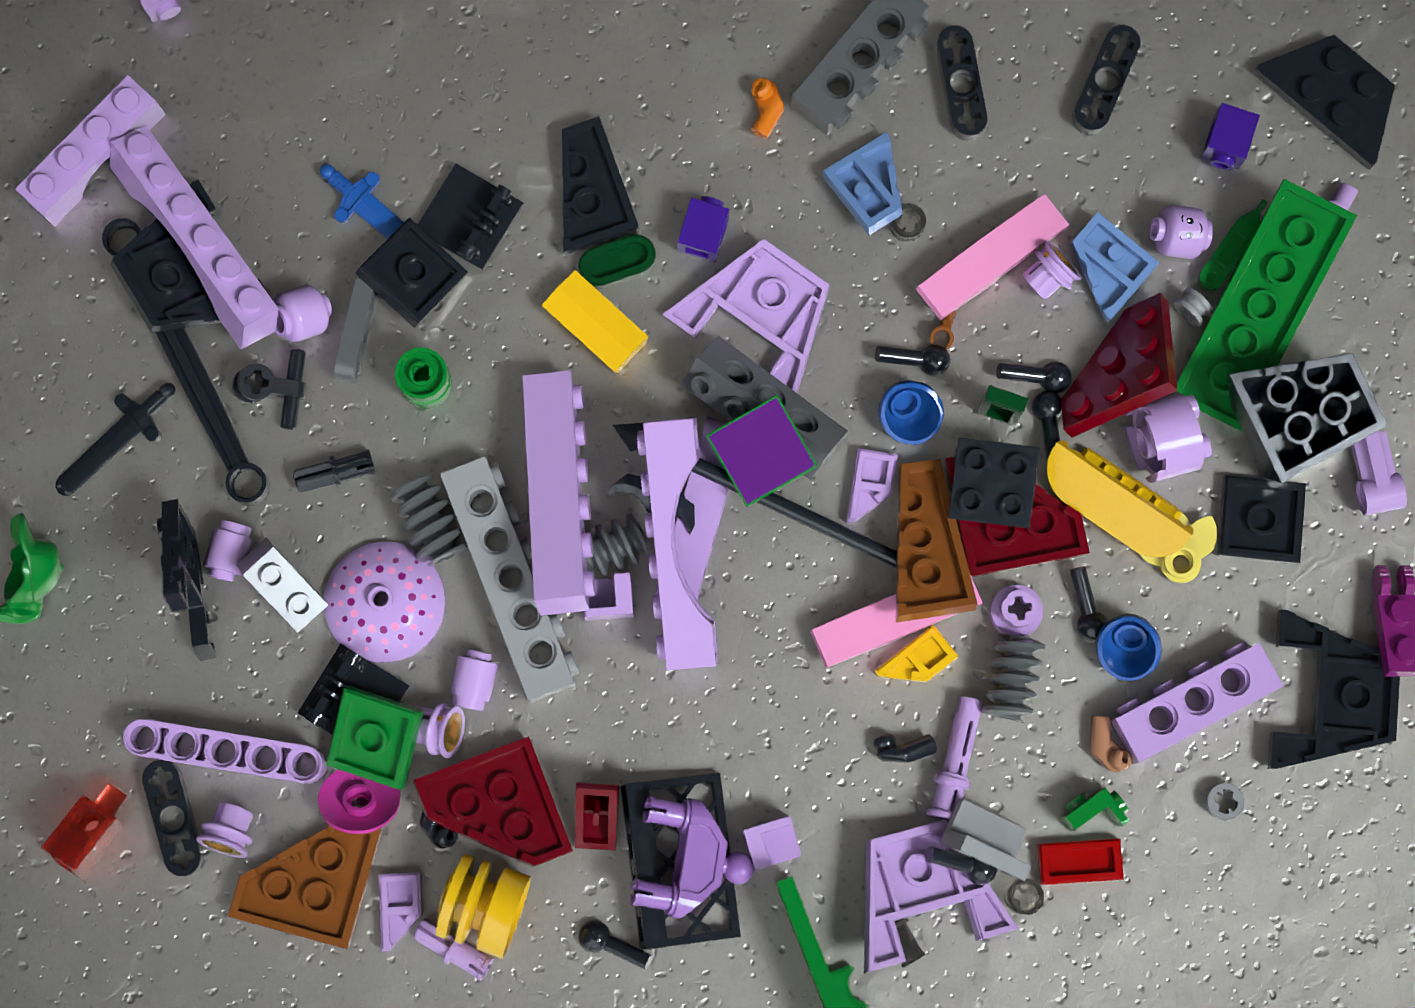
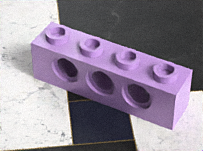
M1243 641L1223 652L1226 657L1225 661L1212 666L1210 660H1207L1188 670L1191 677L1189 680L1177 685L1175 680L1171 679L1152 689L1155 698L1141 704L1137 697L1118 707L1116 710L1119 717L1111 720V724L1124 748L1130 752L1132 763L1137 764L1283 687L1261 644L1258 643L1248 647L1246 642ZM1225 670L1234 672L1239 679V687L1235 692L1225 690L1221 684V676ZM1189 689L1197 690L1203 696L1204 703L1200 711H1193L1187 707L1185 695ZM1153 708L1162 709L1167 714L1168 724L1164 730H1157L1151 726L1149 714Z

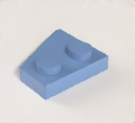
M887 132L823 170L824 180L868 235L902 215L895 165L893 164L891 141Z
M1099 212L1095 214L1070 245L1102 317L1107 323L1113 319L1160 263Z

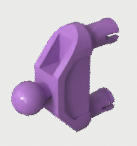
M653 796L647 797L644 808L659 810L660 812L651 810L643 812V822L677 827L679 831L672 882L669 885L635 878L631 890L645 892L647 895L630 894V905L662 909L669 917L679 919L696 908L721 885L723 874L729 882L736 885L744 884L752 878L755 871L752 859L743 852H733L726 857L728 843L714 818L700 800L688 798L680 803L654 798Z

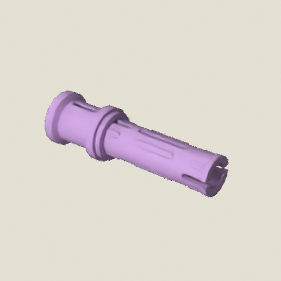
M958 696L957 699L958 703L942 771H938L934 776L933 781L937 785L932 807L927 808L925 814L935 819L946 820L947 822L950 821L958 800L963 799L965 790L970 788L971 783L966 775L981 709L984 705V702Z

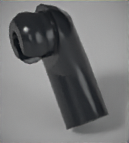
M891 733L878 737L873 742L878 752L875 755L882 762L911 763L937 752L936 742L930 734L898 746L896 745L894 735Z

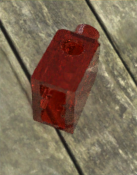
M109 783L94 802L84 795L81 796L44 842L41 849L52 861L83 882H86L123 827L115 815L128 797ZM99 821L96 828L86 830L90 822Z

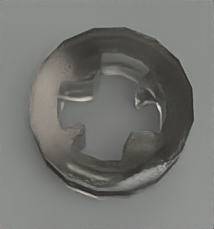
M901 204L902 214H910V219L915 216L918 221L914 224L912 232H905L906 227L901 230L897 225L901 222V215L889 223L890 231L899 241L913 242L922 235L926 225V216L923 210L915 204Z
M1026 878L1025 881L1016 879L1005 890V902L1012 912L1019 915H1031L1042 907L1044 892L1041 885L1033 879ZM1023 884L1029 886V893L1035 894L1033 904L1027 902L1028 908L1025 909L1020 907V900L1014 898L1015 890L1021 891V885Z

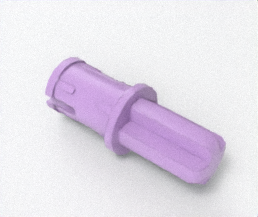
M424 919L415 931V940L444 957L443 962L445 964L451 962L474 976L478 981H481L489 971V965L493 964L494 958L477 950V948L465 941L462 945L456 943V936L451 932L447 939L436 936L437 924L430 919Z

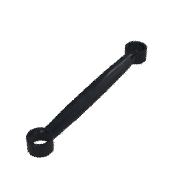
M119 218L111 221L105 227L102 234V243L112 257L118 254L111 249V239L118 230L129 228L134 230L137 235L142 231L134 221ZM185 328L155 332L192 407L229 472L226 477V489L229 495L236 502L244 506H254L261 503L269 493V479L260 467L249 463L220 397ZM244 471H255L262 478L260 491L255 496L249 498L238 496L234 489L236 478Z

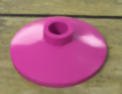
M342 770L332 773L323 782L318 793V807L323 819L333 828L352 834L369 833L382 828L394 818L401 802L400 790Z

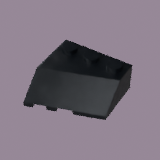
M1354 353L1227 374L1231 408L1266 479L1283 483L1388 426Z

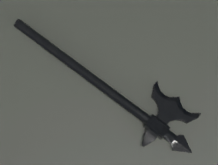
M643 423L612 425L630 452L638 450L637 432L644 431ZM699 458L691 472L738 493L725 469ZM627 473L611 485L607 496L620 492L633 494L641 500L646 512L652 513L650 496H643L641 475L637 476ZM681 492L676 516L683 520L690 535L695 526L694 504L687 500ZM772 493L757 502L897 569V551L776 493Z

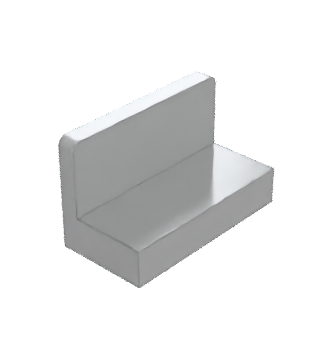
M958 800L940 844L968 857H974L978 861L997 868V871L1023 881L1026 880L1031 865L1016 859L1026 834L1025 828L967 800Z

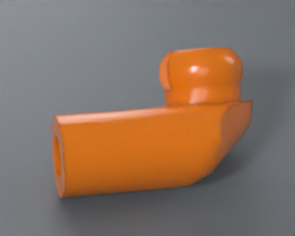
M761 77L756 79L751 86V92L754 95L760 114L750 130L760 138L768 139L784 111V104L776 84L767 78Z

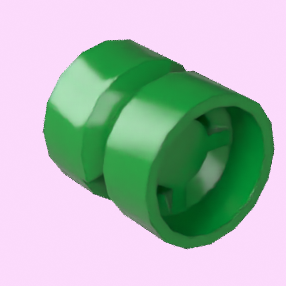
M417 347L408 350L399 358L395 366V379L402 394L411 404L419 408L430 409L439 406L448 398L452 390V377L444 359L436 351Z

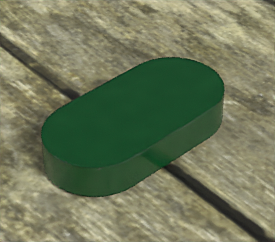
M629 235L587 250L579 260L578 271L596 289H604L648 273L656 261L655 247L643 235Z

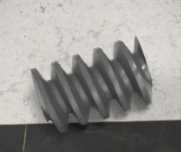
M432 474L398 487L390 496L393 503H403L398 508L397 513L401 518H409L403 525L406 532H417L410 539L412 547H423L416 556L421 562L431 561L427 566L444 562L468 548L467 543L454 544L453 542L462 531L460 528H447V525L455 516L454 514L441 515L440 510L448 504V500L434 499L433 496L442 487L440 484L428 486L427 481L433 476Z
M631 513L626 515V527L624 528L616 518L611 520L609 533L601 524L595 525V538H592L593 557L586 558L587 571H593L594 573V567H597L604 576L608 575L609 562L611 561L619 571L623 570L624 557L626 556L634 565H637L640 562V551H643L649 558L650 551L641 525Z
M999 634L1006 641L995 642L993 649L1004 656L992 658L990 665L1001 672L989 674L987 678L988 682L998 688L986 690L984 694L985 698L995 704L982 707L981 713L994 718L1024 723L1021 720L1022 715L1034 714V709L1024 704V700L1037 698V693L1027 688V683L1040 682V677L1030 672V667L1043 666V661L1033 656V651L1045 650L1046 645L1027 637Z

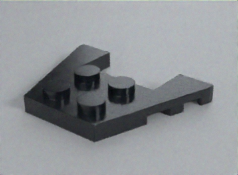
M198 179L193 181L190 187L211 216H214L216 207ZM158 219L149 226H146L112 258L110 266L150 332L221 323L201 280L188 258ZM258 278V281L261 283V285H262L263 288L265 289L264 285L262 284V282H261L260 279Z
M179 500L161 502L162 518H157L158 534L162 542L160 560L163 598L172 612L188 609L192 648L199 660L216 658L214 643L209 642L207 624L211 623L209 609L202 598L201 591L204 579L197 536Z
M1279 610L1276 647L1318 652L1313 735L1270 732L1268 769H1279L1396 741L1400 676H1384L1380 650L1353 638L1350 639L1333 632L1321 624L1296 616L1291 611Z

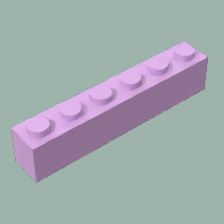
M571 370L522 375L534 602L540 616L589 611V596H594L596 591L593 571H587L586 558L593 557V544L591 533H585L584 520L591 519L589 496L582 495V482H588L589 480L586 458H580L579 447L580 445H586L584 421H578L577 409L584 408L582 385H575Z

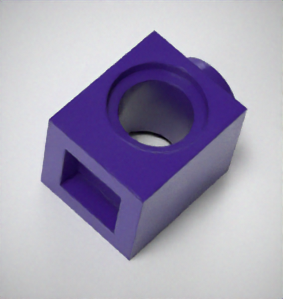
M1221 103L1214 114L1201 157L1210 160L1209 163L1212 166L1222 170L1239 169L1247 158L1260 115Z
M702 196L701 200L691 198L677 242L678 252L716 263L728 225L730 209L723 207L724 203L713 197Z

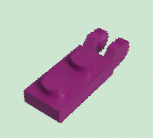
M1376 565L1372 577L1375 595L1373 608L1383 674L1385 677L1415 676V577L1412 566H1399L1397 572L1399 595H1390L1391 579L1389 569H1387L1386 565Z

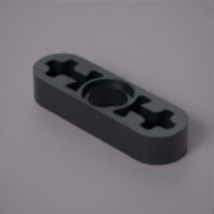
M952 25L943 29L939 34L936 53L951 130L959 139L971 141L983 134L988 117L972 35L966 28ZM950 37H956L957 43H964L959 52L960 63L953 65L954 54L952 48H945ZM959 73L966 74L972 79L973 87L968 92L959 93L952 88L951 78ZM970 101V116L979 119V121L975 122L972 130H969L964 123L959 124V121L964 116L963 103Z
M1117 25L1108 31L1073 111V124L1079 132L1085 135L1098 134L1106 127L1140 48L1139 34L1128 25ZM1120 37L1128 39L1126 46L1129 48L1123 50L1117 63L1111 60L1116 49V44L1112 41L1117 42ZM1103 70L1111 71L1117 78V86L1110 90L1100 88L1095 80L1096 74ZM1096 97L1102 100L1096 114L1102 120L1095 119L1090 124L1085 121L1086 114L1081 112V110L1087 112Z
M154 761L145 768L142 775V783L164 864L167 870L176 876L194 875L201 869L204 863V852L202 845L196 840L199 834L182 772L176 764L170 761ZM162 767L164 772L172 773L173 779L167 781L168 792L171 795L178 792L179 800L170 799L158 805L157 797L163 798L165 795L162 786L154 785L152 779L158 776V769ZM172 806L179 807L184 813V822L176 830L167 829L162 821L164 811ZM189 831L190 839L181 840L185 851H192L194 853V859L188 861L189 868L185 869L183 864H175L174 857L180 855L178 842L168 844L167 837H179Z

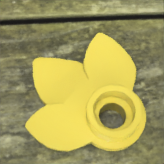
M1182 513L1179 520L1185 527L1186 525L1193 527V534L1188 542L1179 551L1169 556L1149 557L1140 554L1147 563L1161 567L1164 576L1172 582L1187 583L1192 581L1200 572L1201 559L1214 550L1217 541V528L1212 516L1203 517L1190 524L1188 518ZM1181 556L1188 560L1189 566L1187 569L1179 571L1174 568L1173 560L1176 557Z

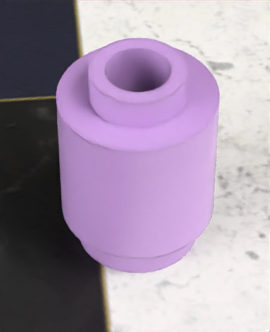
M220 520L218 529H213L203 564L204 567L211 569L210 577L228 582H233L234 576L243 577L236 565L250 552L253 541L250 538L252 528Z
M468 649L467 657L458 655L450 693L454 694L451 704L473 710H484L485 702H490L498 664L490 662L492 654Z

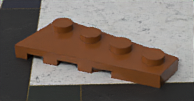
M940 458L901 464L899 469L896 623L975 611L978 605L956 519L948 518L951 499Z

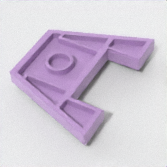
M763 239L662 315L697 338L720 306L783 350L768 372L798 394L830 285Z
M946 820L866 842L864 973L906 961L894 922L896 920L964 902L976 941L1018 929L989 884L976 885L966 877L964 872L926 862L925 853L930 846L961 854L940 844L948 825Z

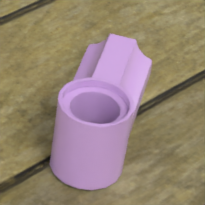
M1377 431L1351 445L1358 475L1356 497L1361 513L1363 515H1371L1405 508L1407 504L1406 489L1401 475L1395 472L1386 431Z

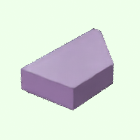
M858 448L847 516L848 524L855 523L892 495L898 454Z
M421 872L379 875L382 951H390L423 914Z

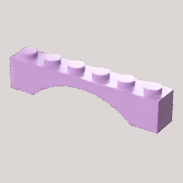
M145 125L112 141L110 168L130 196L150 210L175 239L201 280L219 320L239 348L243 349L275 332L279 308Z
M696 417L646 421L643 423L644 431L637 432L639 455H646L648 472H641L643 496H650L652 513H645L647 538L654 537L656 554H649V568L651 579L658 578L659 594L653 595L655 619H662L663 635L657 636L659 660H666L667 670L713 667L719 661L715 620L700 605L688 587L679 565L675 545V516L679 497L689 473L700 458Z

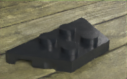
M1331 35L1263 62L1253 71L1255 76L1368 170L1377 163L1395 84L1336 35Z

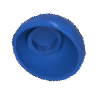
M903 380L892 384L885 390L879 403L878 417L883 430L891 438L904 444L917 445L928 441L939 431L944 417V408L940 397L928 384Z
M1128 613L1121 614L1105 623L1098 634L1096 642L1098 658L1103 668L1111 676L1119 680H1140L1152 673L1161 659V638L1151 623L1142 616Z

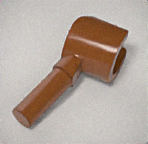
M956 310L943 318L940 326L932 331L929 339L931 345L934 341V335L939 331H944L949 335V342L945 350L951 347L954 342L951 328Z

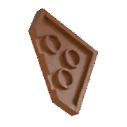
M328 825L323 830L279 853L276 857L239 876L228 917L349 949L383 829L380 828L369 833L352 834L342 832Z

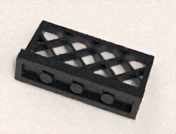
M720 773L627 783L620 786L632 883L637 878L661 884L660 879L669 867L674 869L676 850L668 858L656 849L655 837L664 825L658 824L654 829L653 823L643 822V812L655 811L654 809L644 808L645 801L650 796L649 790L664 788L677 798L676 802L682 803L684 799L687 800V795L696 784L711 783L713 801L707 809L710 813L715 809V822L728 843L726 857L730 854ZM687 786L682 794L673 787ZM665 825L679 837L677 827ZM657 857L665 862L660 871ZM723 874L724 882L715 894L711 893L708 896L710 900L697 917L690 912L685 915L693 923L684 935L679 937L667 938L665 920L668 918V915L665 914L664 910L636 905L635 913L640 949L649 950L741 937L734 884L729 882ZM724 890L726 903L719 899ZM633 891V894H634V895H635L636 893H637V894H642V895H647V893H645V892ZM715 903L728 912L730 930L714 932L702 922V919ZM697 926L706 932L691 935Z

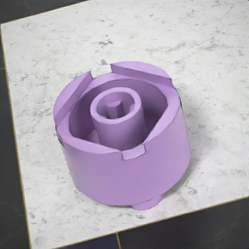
M1174 392L1126 413V416L1133 415V425L1126 427L1130 451L1139 471L1147 468L1151 474L1145 478L1148 482L1154 483L1199 470L1203 465L1204 458L1211 456V444L1207 435L1201 433L1197 420L1199 417V406L1193 395L1184 396L1180 392Z

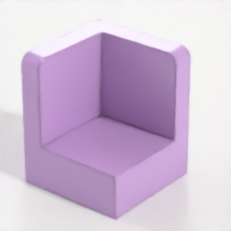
M630 573L614 574V578L595 579V595L589 596V611H584L586 621L634 617Z
M791 816L743 830L755 870L791 860L801 855L792 826Z

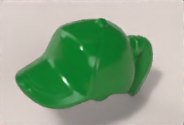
M19 513L10 522V533L15 547L10 552L12 568L5 582V603L0 605V622L9 624H26L37 620L42 613L44 596L56 587L61 572L64 570L57 545L50 540L34 538L24 513Z

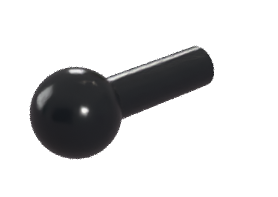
M930 345L922 351L877 346L875 352L876 362L920 367L925 374L933 377L943 375L949 369L951 363L949 352L940 345Z
M1058 361L1050 362L1043 368L999 363L996 369L997 379L1039 383L1046 391H1053L1055 393L1065 391L1072 380L1071 371L1068 366Z
M1042 391L1034 397L1031 409L1033 415L1042 423L1046 459L1048 462L1050 452L1056 442L1060 441L1057 419L1062 415L1061 397L1057 393Z
M1077 567L1070 570L1081 616L1077 621V632L1084 641L1096 643L1101 628L1108 620L1102 613L1097 611L1086 567Z
M932 846L925 853L927 863L964 872L966 877L976 885L990 883L997 874V868L978 861L974 857H968Z
M589 921L579 931V943L589 953L606 951L644 970H647L651 964L652 954L612 936L608 926L601 921Z

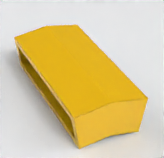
M576 270L541 305L615 373L619 374L647 343L648 336Z

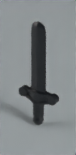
M172 383L161 385L159 391L156 390L141 405L131 400L125 394H118L114 399V403L125 415L59 476L56 481L57 492L62 496L73 494L140 432L148 441L152 443L159 442L162 435L157 429L152 416L168 402L167 399L174 396L176 392L175 386Z

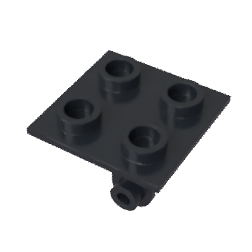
M455 163L419 221L418 226L440 246L483 270L524 202L511 195L512 192L505 186L499 184L496 187Z
M959 437L958 447L955 449L954 454L955 470L948 518L1030 528L1040 447Z
M340 644L299 709L298 714L333 735L345 687L352 686L400 702L409 685Z

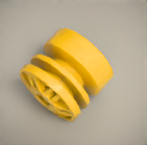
M464 853L458 866L449 875L437 910L438 923L435 935L447 939L454 923H458L455 942L462 945L471 929L478 930L477 950L503 959L521 916L532 877L505 867L496 884L489 882L491 863L484 860L476 877L472 876L475 857Z

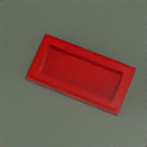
M1120 838L1037 844L1040 885L1124 880Z

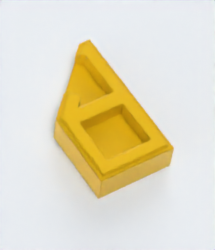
M932 625L875 670L874 673L877 677L927 682L959 656L937 628Z

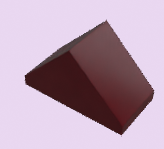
M576 783L575 848L616 851L620 791L618 785Z

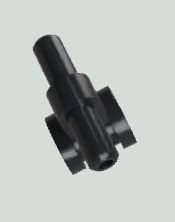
M300 349L290 350L286 379L274 377L268 367L258 363L250 364L236 373L232 381V389L235 396L245 403H256L269 395L283 397L280 426L282 429L295 430L300 400L305 397L306 383L302 382L306 352ZM253 374L255 375L256 382L262 383V387L254 391V393L251 392V386L245 384V380L253 376Z

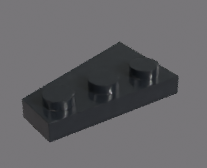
M600 117L562 129L563 253L565 256L639 230V225Z

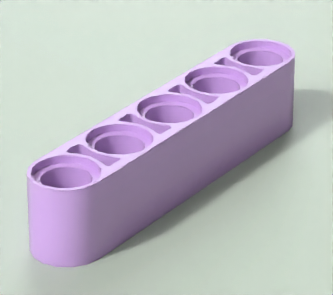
M707 417L699 441L700 458L724 469L706 435L729 422ZM690 472L684 496L694 504L695 526L689 535L683 520L677 517L675 545L679 565L687 585L696 599H698L729 489ZM659 585L657 586L655 595L659 594Z
M137 719L131 722L123 734V742L126 749L134 755L145 758L304 784H314L320 781L328 769L325 755L320 750L306 745L147 719ZM149 727L153 730L154 742L150 748L142 750L138 746L137 736L142 729ZM190 734L195 741L194 750L187 756H181L177 750L178 740L183 735ZM230 740L235 746L234 758L227 763H222L217 757V749L222 742ZM271 747L276 754V761L271 768L262 770L257 763L258 753L263 748ZM305 754H312L316 759V769L309 776H302L297 769L299 758Z

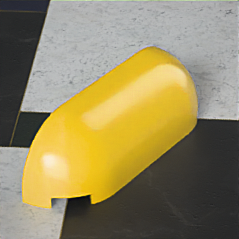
M1067 441L1056 442L1048 458L1047 475L1053 491L1064 503L1080 512L1084 517L1132 550L1145 556H1169L1179 551L1188 542L1193 534V527L1187 525L1185 527L1179 520L1182 512L1176 506L1094 450L1084 447L1083 451L1079 452L1069 448Z

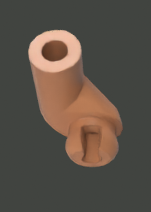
M1091 716V755L1109 771L1116 773L1128 769L1132 762V756L1127 749L1123 750L1111 739V717Z

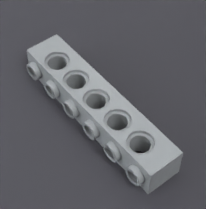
M486 456L441 473L440 476L528 701L533 703L576 686L573 676L580 674L572 652L563 653L558 638L565 636L557 614L540 616L538 612L535 623L527 627L520 626L516 622V613L521 607L529 605L537 609L534 602L533 574L528 564L532 562V550L527 538L520 541L518 539L514 526L521 522L513 502L504 503L499 489L505 487L506 484L498 464L490 466ZM480 494H488L493 497V506L486 513H476L472 510V502ZM495 531H502L508 535V543L500 551H492L486 545L488 536ZM510 568L519 569L523 573L521 584L513 589L505 588L501 584L502 574ZM546 643L553 650L551 659L542 665L533 663L530 658L532 648L536 644Z

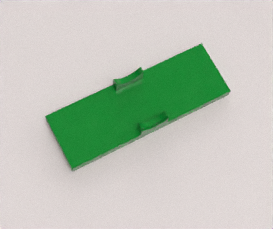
M1283 179L1177 380V391L1175 392H1180L1184 396L1193 395L1197 400L1200 411L1243 432L1231 408L1227 374L1279 365L1358 215Z
M790 876L775 882L823 1008L869 1007L864 1001L855 999L850 991L849 979L855 969L854 966L851 967L849 964L829 972L793 877Z

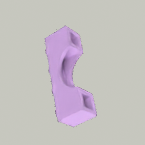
M127 75L15 190L55 227L83 199V192L88 181L101 164L110 157L111 142L145 125L151 130L166 114L157 101Z

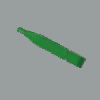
M1262 199L1257 208L1241 216L1226 234L1197 277L1198 285L1202 290L1213 292L1224 283L1245 253L1261 221L1262 211L1268 204L1266 200Z

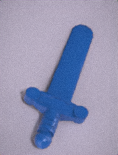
M324 164L320 167L321 177L328 180V183L343 195L340 205L334 213V217L338 222L346 223L356 212L387 239L404 223L371 194L381 182L380 176L377 173L370 172L366 177L353 184L341 172L336 171L334 166Z

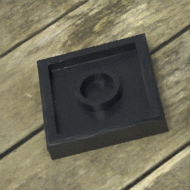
M410 217L355 272L358 277L413 328L468 273L465 268Z
M1225 475L1222 485L1217 557L1300 564L1306 483L1288 481L1280 483L1268 479Z

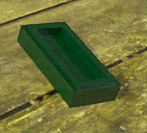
M989 385L981 399L977 412H979V415L1013 426L1023 414L1028 398Z

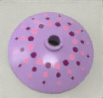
M389 541L369 543L347 554L333 569L324 591V600L328 604L324 609V614L328 627L335 639L368 661L378 663L404 660L425 648L438 632L445 613L444 586L433 565L427 566L430 561L421 562L416 556L419 551L407 545ZM379 592L388 594V602L384 606H376L374 603V597Z

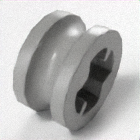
M1187 287L1183 291L1184 298H1176L1173 301V305L1185 320L1199 327L1203 323L1202 317L1204 315L1210 316L1214 310L1199 292Z
M1222 783L1216 785L1208 792L1205 804L1207 811L1212 817L1217 820L1227 821L1234 819L1241 813L1244 808V797L1238 787L1233 784ZM1223 790L1230 792V800L1236 803L1233 811L1231 808L1226 810L1227 814L1219 812V804L1214 801L1216 793L1221 796L1223 795Z

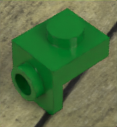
M1106 788L1099 789L1090 797H1088L1085 791L1065 805L1069 812L1061 817L1070 831L1077 830L1104 809L1117 827H1122L1130 822L1124 814L1129 811L1124 800L1115 790L1109 793Z

